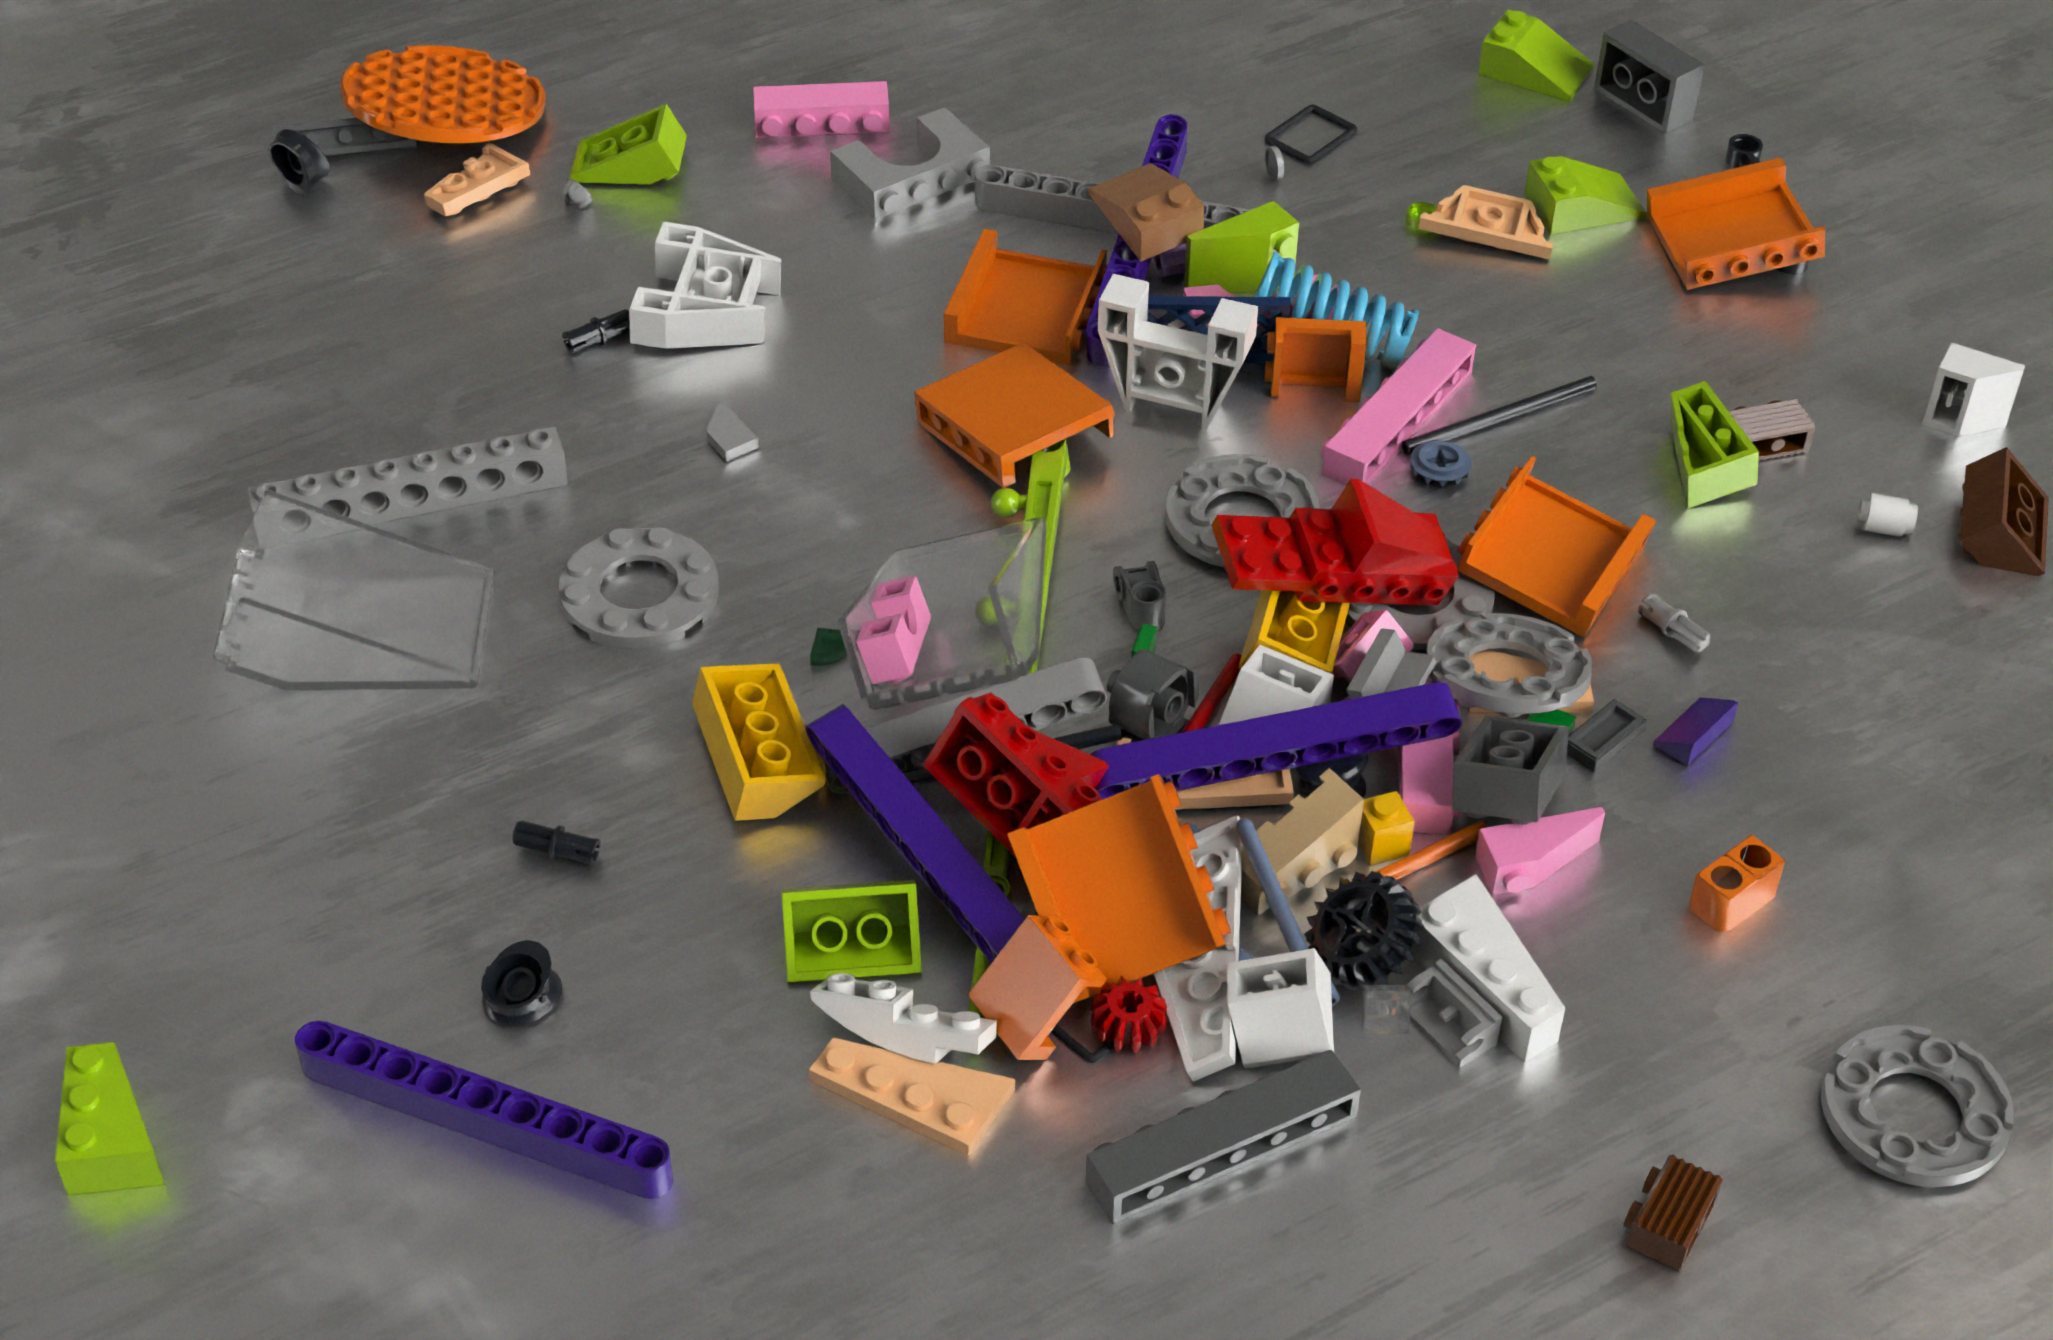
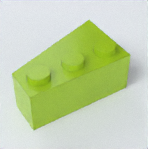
M1703 381L1671 392L1670 425L1687 508L1689 509L1757 485L1759 451L1708 383Z
M115 1042L66 1048L55 1163L67 1195L165 1185Z

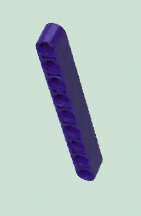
M1169 114L1158 120L1142 166L1151 163L1179 178L1187 154L1188 124L1183 117ZM1118 234L1086 329L1087 357L1089 361L1098 366L1109 365L1098 332V308L1102 293L1113 274L1144 281L1152 259L1151 257L1140 262L1120 234Z
M1437 682L1102 748L1092 752L1090 755L1104 760L1109 765L1108 770L1095 788L1100 797L1105 799L1151 781L1150 777L1157 774L1162 777L1164 783L1172 781L1176 791L1440 739L1457 732L1462 725V721L1449 685Z
M841 704L806 725L807 736L818 754L990 963H992L1025 918L845 705Z
M326 1021L309 1022L303 1025L295 1035V1045L302 1071L308 1079L642 1198H659L665 1195L672 1187L673 1173L669 1146L657 1136Z

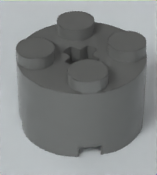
M1138 650L1122 670H1115L1108 679L1107 691L1111 693L1109 723L1112 725L1119 724L1120 729L1144 740L1181 733L1189 721L1183 718L1188 705L1195 708L1198 700L1199 681L1197 675L1185 666L1149 650Z

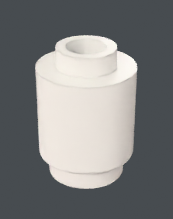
M1870 493L1868 500L1861 499L1857 522L1864 523L1863 531L1902 537L1903 534L1912 535L1917 520L1918 504L1909 503V499Z

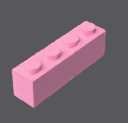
M887 81L753 87L756 138L890 132Z
M1455 701L1457 710L1459 712V703ZM1460 731L1444 738L1398 747V794L1415 821L1413 833L1450 835L1453 818L1461 817V812L1452 811L1453 769L1455 762L1453 756L1459 755Z

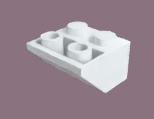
M1951 342L1938 368L1922 425L1958 437L2006 427L2026 365Z
M1259 645L1240 670L1219 725L1331 703L1334 675Z
M1315 948L1227 963L1228 1007L1242 1062L1246 1069L1298 1061L1307 1056H1317L1331 1049L1334 1052L1331 973Z

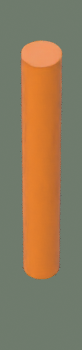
M1480 820L1376 871V873H1380L1383 877L1388 875L1399 880L1478 841L1480 829L1487 828V825L1484 821Z

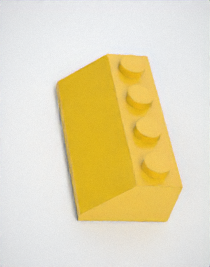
M1260 590L1238 668L1242 669L1257 647L1262 645L1332 674L1350 603L1298 601L1295 591Z
M780 663L700 667L692 705L735 821L776 818L825 785L826 778L812 743L807 736L804 723Z

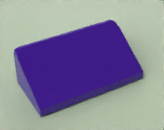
M1700 697L1654 740L1653 746L1688 766L1734 722L1738 702L1728 699Z

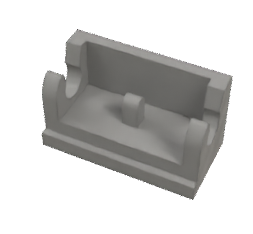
M1443 959L1436 961L1434 966L1417 975L1407 984L1406 987L1413 994L1408 995L1400 1002L1399 1009L1459 1068L1497 1045L1502 1016Z

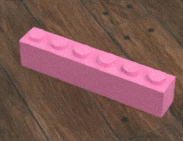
M1438 328L1427 339H1422L1416 351L1409 358H1404L1401 361L1397 371L1390 378L1386 377L1383 380L1379 390L1372 397H1367L1364 400L1360 410L1353 417H1348L1344 421L1341 430L1334 437H1329L1325 441L1321 450V458H1323L1322 475L1344 485H1347L1351 478L1359 479L1369 484L1402 449V442L1412 438L1472 373L1476 344Z

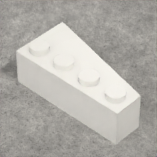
M1477 874L1419 907L1422 912L1418 917L1422 920L1425 928L1415 933L1420 937L1422 945L1411 947L1410 952L1413 954V957L1426 969L1434 966L1436 961L1443 959L1502 1016L1498 1038L1524 1063L1558 1042L1565 1006Z

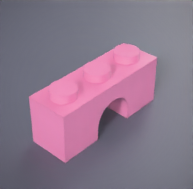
M916 575L877 585L871 601L877 619L863 622L856 640L872 684L886 681L889 684H895L912 676L931 620V614Z

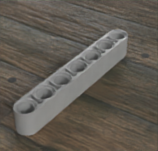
M1080 657L866 728V730L899 770L903 772L924 767V762L934 748L936 740L953 717L955 709L968 697L976 698L992 692L995 696L1004 700L1009 709L1025 725L1037 731L1099 709L1106 702L1107 694L1093 660ZM820 756L832 792L837 794L851 793Z

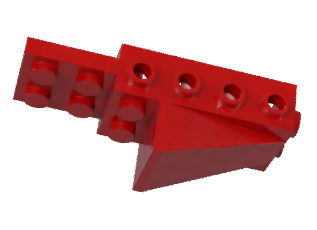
M1351 478L1331 509L1295 508L1289 518L1217 515L1211 524L1232 589L1295 591L1298 601L1439 605L1459 577L1457 566L1452 559L1445 534L1441 530L1435 513L1412 512L1359 479Z
M992 692L976 698L968 697L958 705L953 717L936 740L934 748L923 764L1014 856L1015 853L1008 838V833L1023 827L1030 829L1103 800L1095 788L1109 768V765L1104 760L1041 734L1025 725L1009 709L1007 703Z

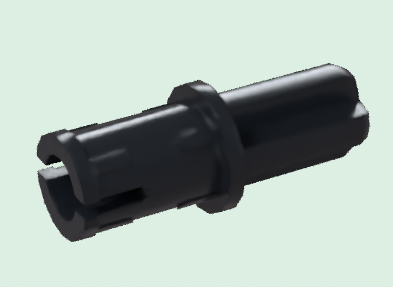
M624 309L601 319L593 317L590 319V323L563 332L562 338L568 339L563 341L566 349L570 354H575L598 343L604 345L607 343V339L629 331V310Z
M523 820L517 822L512 835L513 843L516 846L547 853L549 858L553 860L559 856L586 863L589 866H594L599 851H596L595 848L599 849L601 846L600 839L566 832L564 826L559 825L554 829Z

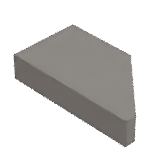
M723 400L719 401L706 430L707 441L725 461L759 448L758 437Z

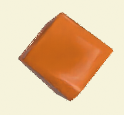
M1748 836L1696 874L1689 901V909L1714 930L1720 932L1730 931L1775 897L1785 860L1755 836ZM1733 869H1736L1741 874L1742 884L1735 889H1723L1715 884Z

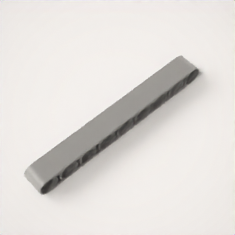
M985 165L978 168L975 172V204L981 210L1119 234L1088 194V188L1100 183L997 165ZM1201 201L1204 204V229L1251 210Z

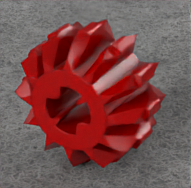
M1121 975L1117 981V986L1105 982L1101 988V993L1095 994L1092 999L1091 1011L1093 1013L1090 1018L1092 1031L1098 1032L1101 1045L1114 1039L1116 1053L1123 1046L1130 1047L1135 1055L1140 1050L1141 1044L1153 1048L1154 1043L1157 1041V1036H1162L1166 1029L1167 1019L1165 1016L1167 1004L1165 999L1159 997L1156 985L1144 988L1141 976L1134 983H1128Z

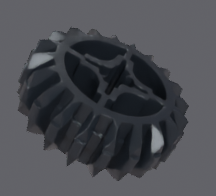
M1356 871L1352 882L1340 877L1338 889L1326 888L1328 897L1324 902L1314 901L1318 912L1316 915L1306 917L1312 929L1304 933V936L1310 944L1308 949L1315 948L1330 971L1331 981L1335 985H1343L1347 989L1354 991L1361 986L1363 989L1372 991L1376 980L1380 984L1388 985L1390 973L1394 972L1395 974L1403 975L1400 965L1404 960L1415 961L1410 949L1411 947L1422 945L1420 937L1415 934L1425 928L1422 920L1418 917L1422 911L1414 901L1412 893L1405 886H1401L1393 877L1388 875L1383 877L1380 873L1371 871L1368 876Z

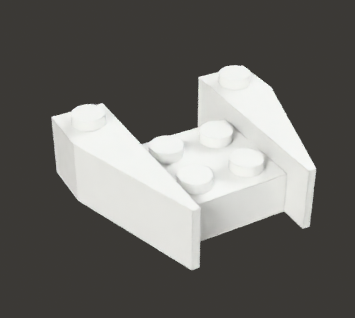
M663 221L655 241V277L678 282L674 292L644 287L637 288L629 308L630 343L664 349L763 344L765 340V306L755 305L753 301L756 293L780 295L781 258L700 227Z
M1113 274L1099 299L1098 332L1125 411L1131 412L1137 398L1202 413L1201 429L1207 430L1256 337L1258 306L1221 298L1208 325V335L1147 322L1149 282Z

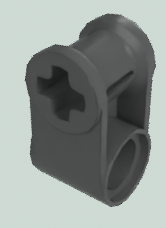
M1147 561L1145 566L1123 569L1122 566L1114 567L1113 581L1118 600L1123 605L1131 627L1138 632L1143 624L1157 626V631L1162 629L1165 624L1166 589L1160 579L1155 561Z

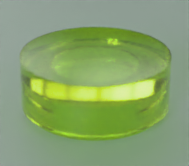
M1427 202L1411 204L1406 213V225L1415 232L1431 233L1418 229L1421 214L1426 212L1430 215L1436 211L1437 206Z

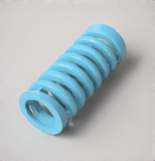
M1278 252L1273 253L1255 297H1272L1279 286L1277 297H1290V303H1292L1297 294L1291 318L1305 319L1316 300L1311 319H1327L1334 307L1331 320H1349L1352 313L1351 321H1366V327L1371 320L1366 338L1365 360H1370L1373 357L1381 339L1390 326L1384 351L1380 350L1377 360H1380L1382 367L1392 371L1396 370L1411 339L1420 310L1412 309L1407 311L1404 317V305L1397 301L1393 302L1386 310L1385 296L1376 294L1368 302V291L1364 287H1357L1349 296V282L1343 279L1335 283L1331 289L1332 279L1331 275L1327 272L1320 273L1312 283L1314 274L1312 266L1303 265L1294 276V259L1290 257L1283 258ZM1267 310L1263 313L1269 315L1271 310ZM1272 310L1271 318L1279 314L1281 311Z

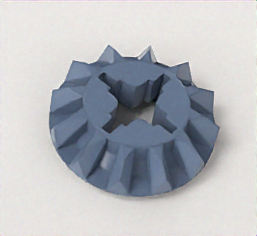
M1440 440L1428 441L1420 444L1413 450L1410 458V468L1414 469L1416 478H1425L1427 485L1436 482L1443 488L1447 482L1458 485L1461 479L1468 478L1471 458L1467 451L1457 444ZM1437 459H1440L1443 467H1438Z

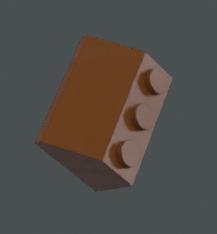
M2007 447L1966 465L1965 481L1962 485L1964 493L1963 507L1960 510L1962 517L1961 533L1958 535L1962 549L1967 554H1972L1981 566L2034 576L2045 574L2049 497Z

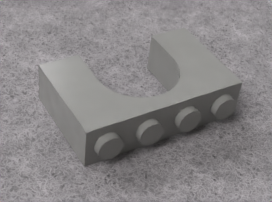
M946 107L917 117V146L931 158L929 161L908 166L891 164L877 157L866 145L857 140L830 150L831 179L876 220L975 181L976 170L982 166L990 165V146Z

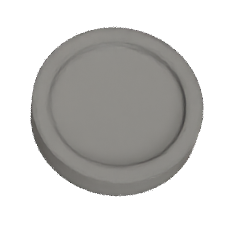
M1277 146L1267 147L1264 156L1267 173L1273 181L1280 180L1284 176L1282 154Z

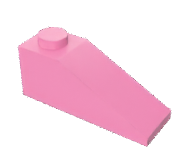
M1603 807L1542 817L1537 823H1509L1481 828L1475 859L1492 895L1509 892L1518 893L1534 888L1599 842L1605 816Z

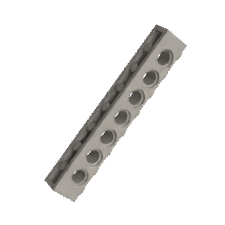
M555 426L469 444H460L429 452H420L409 456L384 459L353 467H344L318 474L268 482L247 487L260 547L566 486L568 485L564 450Z

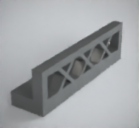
M357 118L274 126L275 138L277 133L284 129L298 131L314 142L326 157L417 147L415 139L381 131Z

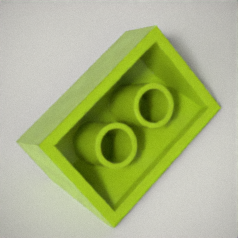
M914 880L782 889L788 982L826 980L828 976L836 973H848L854 977L922 973L917 890Z

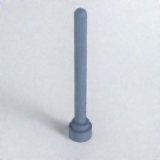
M1247 818L1240 819L1236 824V830L1290 952L1308 949L1252 821ZM1331 981L1332 1006L1340 1000L1333 981Z

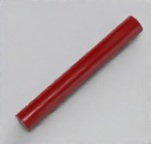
M1232 654L1181 733L1204 728L1241 670L1238 668L1241 654Z

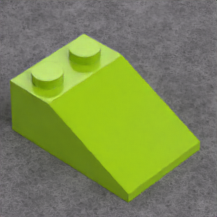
M1508 9L1483 40L1478 74L1570 102L1593 71L1594 63L1540 19L1529 16L1522 11Z
M661 105L581 139L576 151L570 179L578 183L646 185L659 180H670L679 173L687 134L668 105Z
M1549 156L1544 159L1529 161L1524 195L1527 200H1532L1536 214L1550 235L1641 220L1647 217L1646 210L1620 173L1564 156Z
M1271 201L1188 235L1186 240L1184 288L1219 284L1231 294L1257 292L1274 252H1278L1283 258L1290 257L1294 259L1296 264L1299 222L1275 201Z

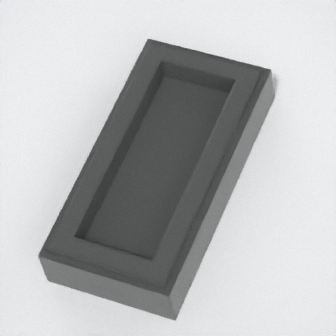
M1613 699L1568 736L1567 755L1595 772L1645 730L1647 719L1618 700Z

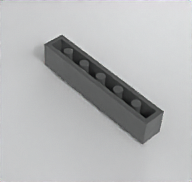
M1332 1049L1317 1056H1307L1294 1066L1277 1073H1267L1252 1084L1238 1090L1225 1091L1216 1099L1196 1108H1185L1175 1117L1161 1123L1143 1126L1133 1135L1114 1143L1107 1142L1099 1145L1093 1152L1086 1155L1085 1182L1111 1223L1115 1224L1357 1118L1361 1089Z

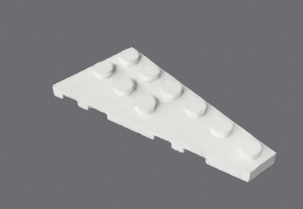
M1238 815L1195 833L1194 837L1198 848L1191 850L1197 868L1205 865L1215 890L1207 894L1213 909L1222 907L1230 926L1231 933L1224 935L1227 945L1154 973L1161 996L1167 1004V1014L1187 1074L1193 1082L1235 1064L1236 1035L1228 1007L1227 963L1239 961L1242 841L1236 830V824L1240 820Z

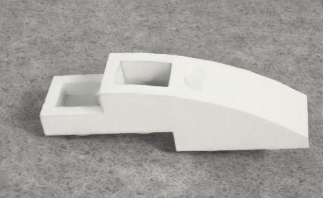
M836 973L828 976L826 980L811 990V1000L845 1028L873 1044L912 1059L936 1064L951 1050L979 1054L996 1038L997 1020L980 1018L978 1013L971 1011L957 1013L938 1011L936 1006L930 1004L913 1006V989L897 987L893 981L876 980L867 982L856 980L853 975L848 973Z

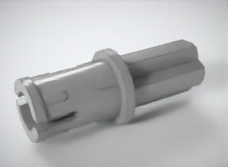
M1650 593L1642 599V602L1647 604L1649 608L1647 609L1643 605H1639L1638 613L1659 626L1664 636L1676 638L1696 653L1702 652L1704 648L1709 646L1711 642L1709 639L1710 633L1687 618L1686 611L1681 608H1673L1655 593Z

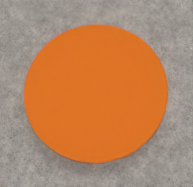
M415 45L406 46L404 52L392 53L390 50L385 49L367 55L366 61L362 63H352L341 77V100L352 115L381 131L421 141L475 143L502 139L523 132L533 126L542 117L545 109V90L543 85L535 76H528L524 67L508 59L499 62L490 59V54L487 52L463 47Z

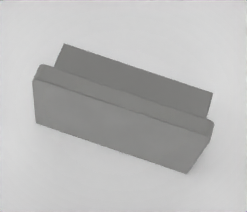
M1381 628L1350 682L1347 692L1350 698L1354 699L1424 685L1436 661L1433 655L1406 652L1396 630Z

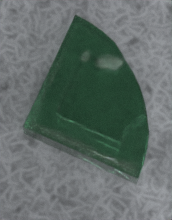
M817 628L810 654V665L824 666L846 658L857 645V632Z

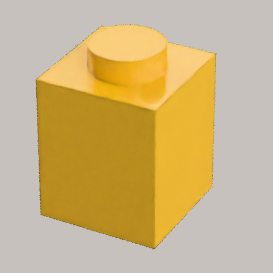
M1397 791L1364 799L1358 846L1370 866L1410 855L1415 821Z

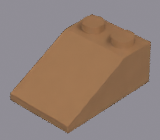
M1151 163L1088 188V194L1140 262L1186 243L1188 235L1204 229V204L1188 184Z

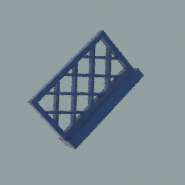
M1148 296V309H1164L1168 313L1157 318L1148 312L1147 322L1168 326L1171 322L1179 319L1186 324L1179 329L1191 332L1196 331L1208 335V327L1205 325L1211 321L1221 298L1258 306L1257 323L1259 326L1256 328V337L1238 373L1265 372V361H1272L1273 355L1267 354L1268 335L1264 334L1275 332L1276 317L1289 318L1291 307L1290 297ZM1191 310H1203L1205 312L1196 319L1188 314ZM1267 310L1281 311L1270 319L1262 315Z

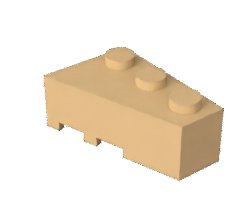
M1330 768L1319 776L1323 784L1304 799L1298 794L1289 802L1292 810L1275 825L1266 821L1256 830L1287 900L1303 888L1316 885L1323 876L1338 867H1346L1357 855L1364 799ZM1242 843L1241 900L1258 916L1271 907Z

